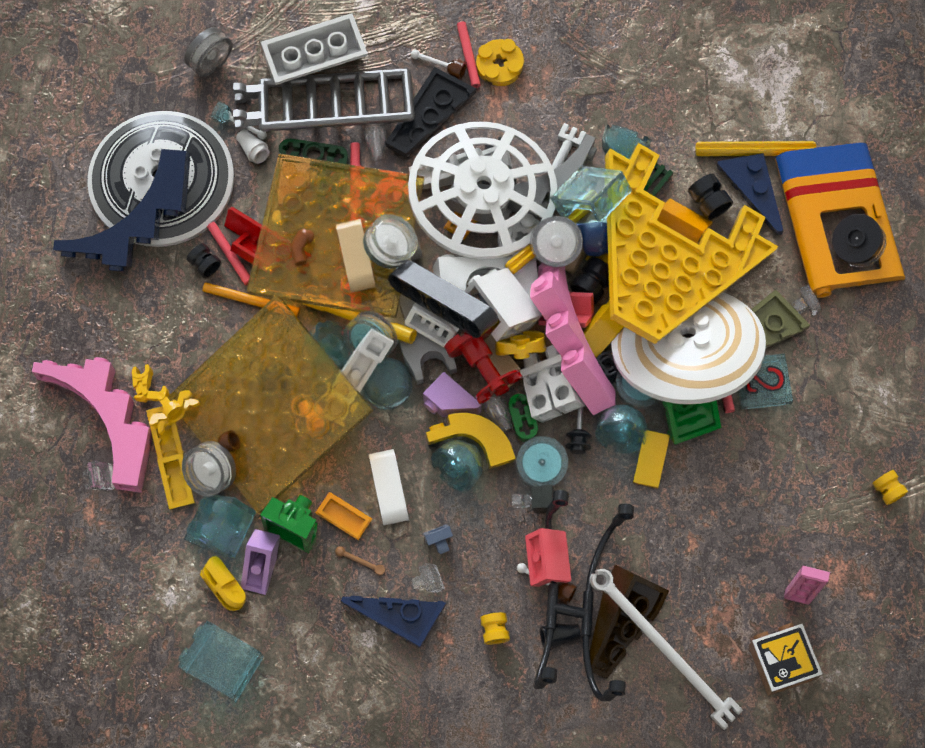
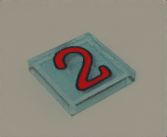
M785 354L764 356L763 363L757 374L747 385L739 390L742 409L793 403Z

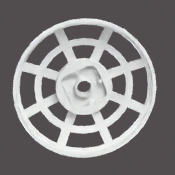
M468 122L455 125L431 138L416 156L410 170L408 182V197L411 210L418 225L425 234L436 244L451 253L480 260L511 256L528 246L532 231L522 239L512 243L508 228L520 222L529 211L541 217L542 220L553 217L558 195L557 179L553 167L541 148L525 134L511 127L491 122ZM485 128L504 132L501 140L491 138L470 139L465 130ZM455 133L460 141L447 149L439 160L425 156L428 150L445 136ZM516 137L531 147L542 159L543 163L530 165L523 154L510 145L513 138ZM473 145L496 146L492 157L478 156ZM461 149H464L468 157L459 167L446 162L454 153ZM507 151L517 158L523 167L509 169L501 161L505 152ZM421 165L434 169L431 179L433 196L419 202L416 192V179L419 166ZM441 171L455 176L453 188L440 192L439 189ZM548 173L551 192L547 209L534 202L536 194L535 174ZM527 176L529 185L527 197L514 191V179ZM485 180L491 186L488 189H481L477 183ZM457 198L459 203L466 208L462 217L460 218L454 214L445 204V201ZM510 200L522 206L515 215L504 220L501 209ZM437 205L441 213L449 221L457 225L452 239L447 238L435 229L425 217L423 211ZM475 213L491 214L495 224H475L471 220ZM467 230L476 233L498 232L502 246L496 248H477L463 245L461 242Z

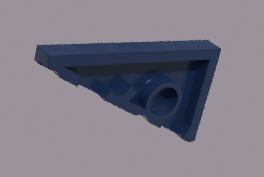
M764 153L718 161L717 169L726 174L732 181L731 185L741 192L744 200L754 211L757 210L761 215L765 216L766 225L775 231L777 235H782L784 230Z

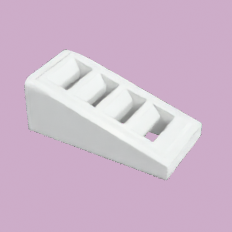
M417 303L413 305L404 322V325L415 329L418 333L442 347L459 330L456 326ZM435 325L440 327L438 331L434 329ZM444 330L449 332L446 338L442 335Z

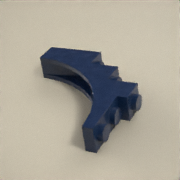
M161 149L158 169L152 184L141 202L127 217L111 228L93 236L75 240H54L53 250L61 252L62 257L76 258V253L85 254L86 259L100 260L102 255V264L109 266L110 271L124 272V267L132 268L134 238H136V243L151 244V240H159L161 211H163L165 216L178 217V212L186 213L191 154L182 150Z

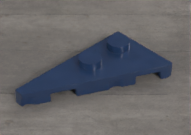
M343 596L341 599L342 604L418 648L422 647L446 606V603L443 601L427 602L416 599L402 600L400 598L379 597L378 599L362 598V596Z

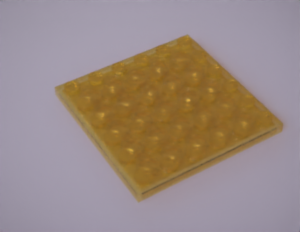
M278 154L247 293L249 295L396 318L401 294L392 288L388 281V275L409 259L416 219L412 213L408 197L410 174ZM417 175L416 192L420 202L425 179L424 176ZM361 219L376 287L351 293L336 224ZM389 225L398 229L403 234L407 249L400 259L387 260L381 257L373 248L372 234L379 226ZM303 228L312 230L314 240L309 244L306 243L304 247L307 263L302 266H295L290 247L297 231Z
M277 295L168 397L170 401L178 400L181 391L189 390L192 393L190 399L200 402V405L196 407L191 406L185 412L182 419L202 443L206 441L218 443L219 436L230 430L237 433L240 440V448L230 452L236 466V476L233 483L257 513H262L272 497L278 499L374 411L281 297Z

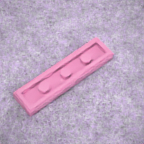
M802 566L787 586L784 598L809 605L827 584L830 572Z

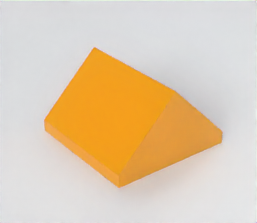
M671 198L664 204L657 219L660 223L698 245L703 233L713 223Z

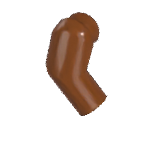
M303 228L297 231L290 247L295 266H302L307 263L304 247L306 243L309 244L314 240L312 230Z

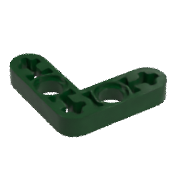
M292 138L283 140L279 145L281 159L311 160L312 167L323 168L317 196L318 208L324 214L335 213L340 206L349 163L347 150L339 145ZM289 147H293L294 151L287 155L286 151L289 150ZM301 148H303V150H302L303 157H300V154H299V153H301ZM310 150H318L321 153L317 159H309L307 157ZM324 152H327V153H328V156H326L327 161H324V160H325V153H324ZM337 154H340L341 158L339 161L334 162V158ZM330 175H336L340 178L339 182L335 185L328 184L326 179ZM328 191L332 192V203L329 206H325L324 202L328 199Z

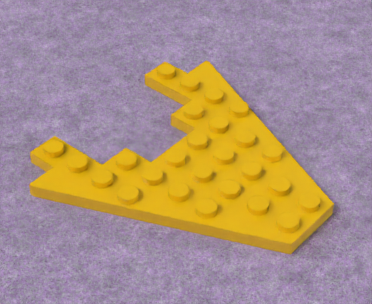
M638 143L630 159L612 149H609L605 155L610 319L656 344L773 254L778 246L758 235L765 216L746 205L740 209L728 239L707 228L702 235L699 245L657 221L665 202L644 191V188L660 155Z

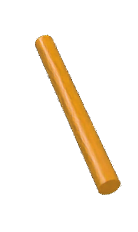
M207 282L203 285L202 291L294 317H298L300 313L299 307Z

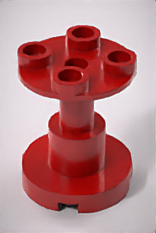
M492 328L480 338H474L467 333L460 336L458 333L444 346L450 358L463 354L471 368L477 366L488 385L475 396L479 404H483L491 399L493 394L497 397L505 394L510 389L508 387L509 384L512 385L523 377L519 370H513L501 376L490 360L493 353L484 340L490 336Z

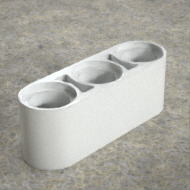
M394 449L369 454L383 526L408 521L409 518Z

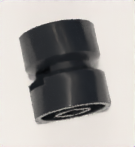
M713 173L703 176L688 189V193L696 204L700 203L699 209L707 220L719 217L733 205V200L725 190H721L722 184Z
M590 257L582 267V273L577 274L571 282V290L573 292L593 293L594 304H596L604 294L602 288L609 287V266L599 258Z

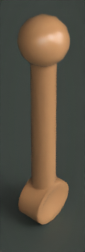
M341 546L335 549L337 556H345L375 570L378 576L384 575L385 567L383 565L376 566L346 552Z

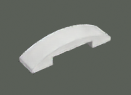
M371 328L337 377L319 411V415L341 426L353 408L358 394L377 364H381L394 341Z

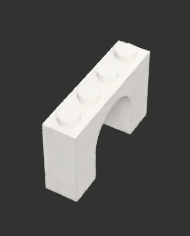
M446 254L437 258L433 266V274L465 291L466 284L471 278L476 275L484 276L494 269L499 271L506 268L505 264L512 257L480 260ZM536 257L513 274L529 296L531 284L538 279Z

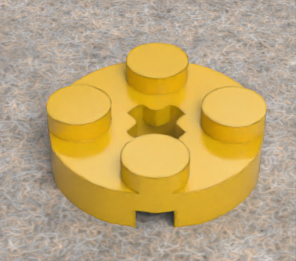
M511 39L489 41L479 47L476 58L478 74L484 81L486 79L488 82H492V85H510L518 79L521 71H523V53ZM496 59L505 60L504 66L499 67V64H494L493 62H495Z
M527 330L521 335H514L498 342L495 340V354L498 356L514 354L515 359H526L530 357L529 353L546 351L544 333L539 331Z

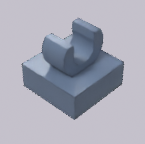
M447 524L422 533L426 544L431 545L435 543L439 554L450 551L446 539L452 537L453 534L450 526Z

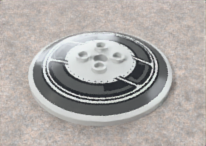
M150 112L123 122L102 140L89 166L88 192L95 212L106 227L111 228L123 220L141 202L152 184L154 171L158 169L161 149L182 150L191 154L186 213L178 212V217L165 216L163 211H161L159 240H151V244L136 243V238H134V243L152 247L177 245L199 236L208 229V224L219 219L232 195L234 168L226 144L218 133L203 121L179 112Z

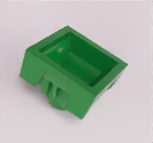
M717 400L701 404H677L662 401L666 409L669 428L667 435L670 436L675 445L722 428Z
M299 495L295 502L288 499L286 503L272 497L260 514L264 530L280 535V539L309 554L317 539L318 527L316 519L312 518V512L309 510L312 501L302 495Z

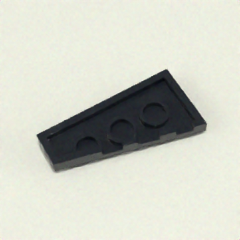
M434 67L413 99L414 120L398 122L385 142L386 147L407 158L476 93V88Z

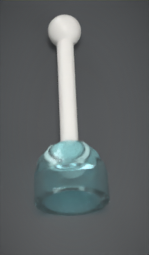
M219 101L213 109L211 118L220 123L228 120L235 123L230 107ZM252 126L246 128L257 134L261 140L267 137L266 132L259 131Z

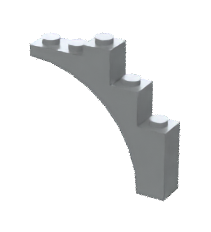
M586 134L577 150L563 164L554 169L558 190L556 206L569 211L585 198L586 192H583L585 184L583 179L587 172L585 165L587 161L592 162L596 154L597 148L594 147L595 137ZM548 173L536 178V194L534 202L547 209L551 192ZM528 181L514 184V191L527 197ZM477 183L481 189H488L491 186ZM457 198L445 201L450 210L463 215L466 208L459 203ZM510 200L501 209L504 220L509 219L512 212L517 213L522 206ZM531 211L528 212V214L533 215L535 219H538V215L534 214ZM475 213L472 218L482 224H495L491 214Z

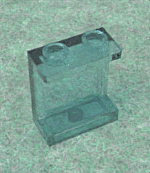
M580 166L550 198L561 217L568 218L575 209L590 210L598 222H603L630 194L632 189L620 170Z
M206 621L204 626L200 625L193 635L195 640L190 648L186 647L178 659L180 662L178 667L183 672L189 673L236 703L264 656L257 649L211 622Z

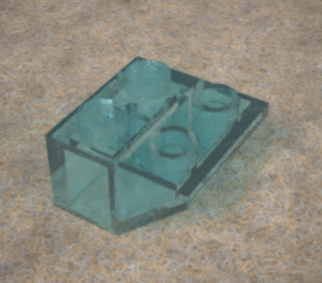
M205 493L198 504V510L193 520L187 527V533L183 540L220 556L235 558L257 511L234 497Z

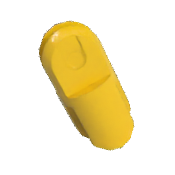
M217 556L211 557L201 570L200 576L225 609L230 611L240 610L246 602L244 590L222 560Z

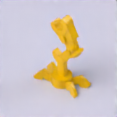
M147 364L145 365V371L140 374V370L137 367H133V387L137 393L133 398L143 403H146L148 400L159 401L163 405L162 413L152 414L149 421L151 426L158 425L159 435L164 434L166 426L179 421L191 406L196 407L200 405L198 400L190 399L192 393L189 390L181 391L178 400L173 401L168 399L169 390L166 386H163L160 392L149 391L153 376L152 368Z

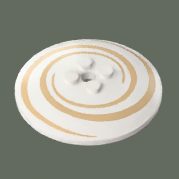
M722 292L656 344L623 327L612 340L611 346L613 360L618 371L638 391L665 402L701 404L727 397L747 385L761 368L765 356L766 339L762 324L755 313L737 298ZM686 333H690V334H693L694 336L691 337V338H686V337H683L682 335H684V334H686Z

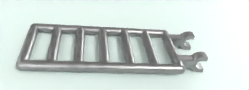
M406 68L306 75L277 85L272 78H262L259 80L258 85L247 86L243 83H233V92L236 93L235 104L244 103L248 99H258L259 112L233 110L235 131L244 130L248 126H259L261 131L267 132L410 122L415 118L411 71ZM402 78L405 112L390 113L388 79ZM378 80L380 114L366 115L364 81ZM354 82L355 116H341L340 83ZM330 83L332 117L317 118L316 84ZM306 85L307 119L293 120L292 86ZM282 87L283 121H268V88Z

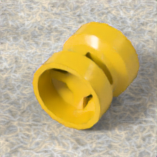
M895 470L887 472L872 483L875 489L883 494L882 499L886 505L896 502L909 492L905 485L899 483V476Z
M490 613L480 617L481 626L485 628L483 635L484 644L493 645L510 641L509 631L505 627L507 623L506 613Z

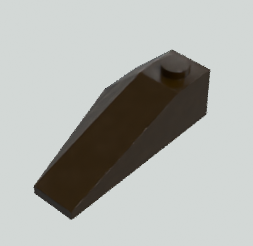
M614 565L611 574L613 576V583L616 585L615 587L647 621L651 620L653 622L659 614L669 590ZM604 591L590 647V660L593 673L607 679L625 657L626 648L634 639L638 640L643 633Z

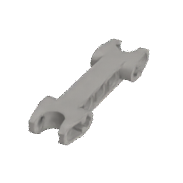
M404 214L398 216L400 232L406 240L407 249L405 254L398 260H387L375 251L372 245V234L375 229L372 224L365 226L369 255L375 272L387 269L388 274H391L406 260L414 261L423 258L416 233ZM394 290L405 321L415 302ZM444 330L442 335L446 338L449 332ZM417 332L416 339L412 344L398 340L405 364L417 385L424 383L422 366L429 359L437 358L443 361L450 374L457 372L455 360L448 356L445 348Z

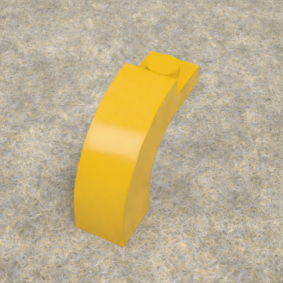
M471 413L447 415L448 426H445L444 423L429 427L430 431L425 434L428 445L454 437H467L474 440L483 449L489 469L514 462L516 459L512 446L504 432L492 421L480 415Z

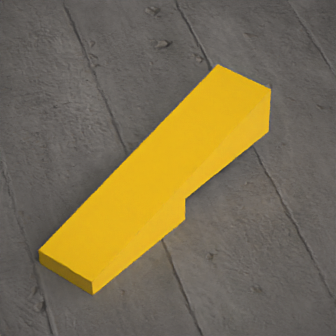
M163 406L146 410L148 421H150L152 414L162 413ZM177 422L166 426V431L163 435L158 434V425H150L169 509L194 504L195 500Z

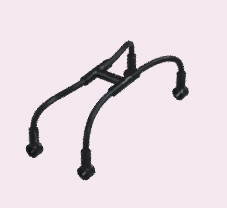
M556 490L553 492V500L547 507L545 529H552L553 513H556L560 507L568 505L569 493L567 491ZM625 503L618 506V513L612 519V523L597 546L588 572L586 591L583 592L582 608L558 603L559 585L554 581H551L548 585L545 628L547 636L543 655L533 683L535 689H543L547 684L557 681V669L546 667L552 646L553 634L556 630L557 614L582 618L581 637H583L584 666L590 688L595 697L605 702L612 701L616 696L625 695L626 683L624 681H609V688L602 694L594 679L589 649L594 599L590 576L593 573L595 574L601 553L615 528L620 526L625 520H630L634 517L633 505Z

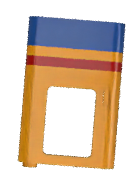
M866 143L793 150L781 153L775 158L812 295L824 298L831 295V291L837 288L905 280L904 271ZM861 208L867 216L873 218L880 225L883 232V244L877 254L880 269L838 274L834 268L820 213Z

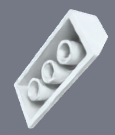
M352 13L261 42L265 61L276 85L368 56Z

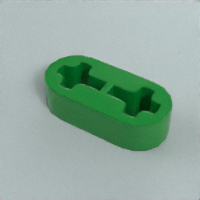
M515 394L510 398L508 404L513 429L517 439L521 442H531L538 433L537 421L531 417L527 396ZM517 401H520L522 405L526 404L523 411L524 415L520 416L519 409L513 408L516 406ZM522 421H526L528 428H533L530 430V435L520 432L523 427Z

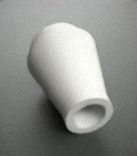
M246 129L241 130L237 134L236 140L240 143L249 161L259 164L267 159L270 151L265 142L252 135Z

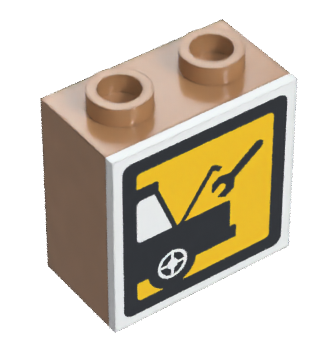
M789 623L779 627V632L770 635L768 631L757 634L749 644V649L768 696L814 681L822 675L803 624L794 626L793 623Z

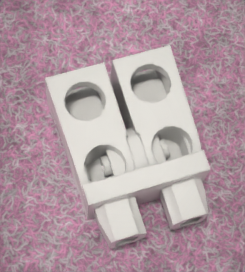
M553 345L546 347V360L540 361L538 354L531 353L529 358L523 359L524 369L520 370L523 376L531 417L541 423L561 416V412L566 414L585 406V403L561 372L562 357Z

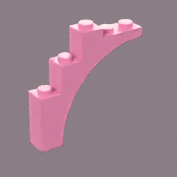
M541 263L538 267V279L531 284L530 299L546 319L545 335L562 357L561 372L590 412L595 415L615 405V389L596 360L579 324L568 290L565 266L551 267Z
M99 357L94 358V360L86 359L84 369L77 364L60 366L48 360H44L42 363L34 362L32 373L37 380L54 383L73 391L87 401L101 416L112 443L114 462L112 484L117 490L142 493L153 437L151 429L147 427V424L142 422H132L130 424L134 401L130 394L119 389H114L111 392L115 369L111 362Z

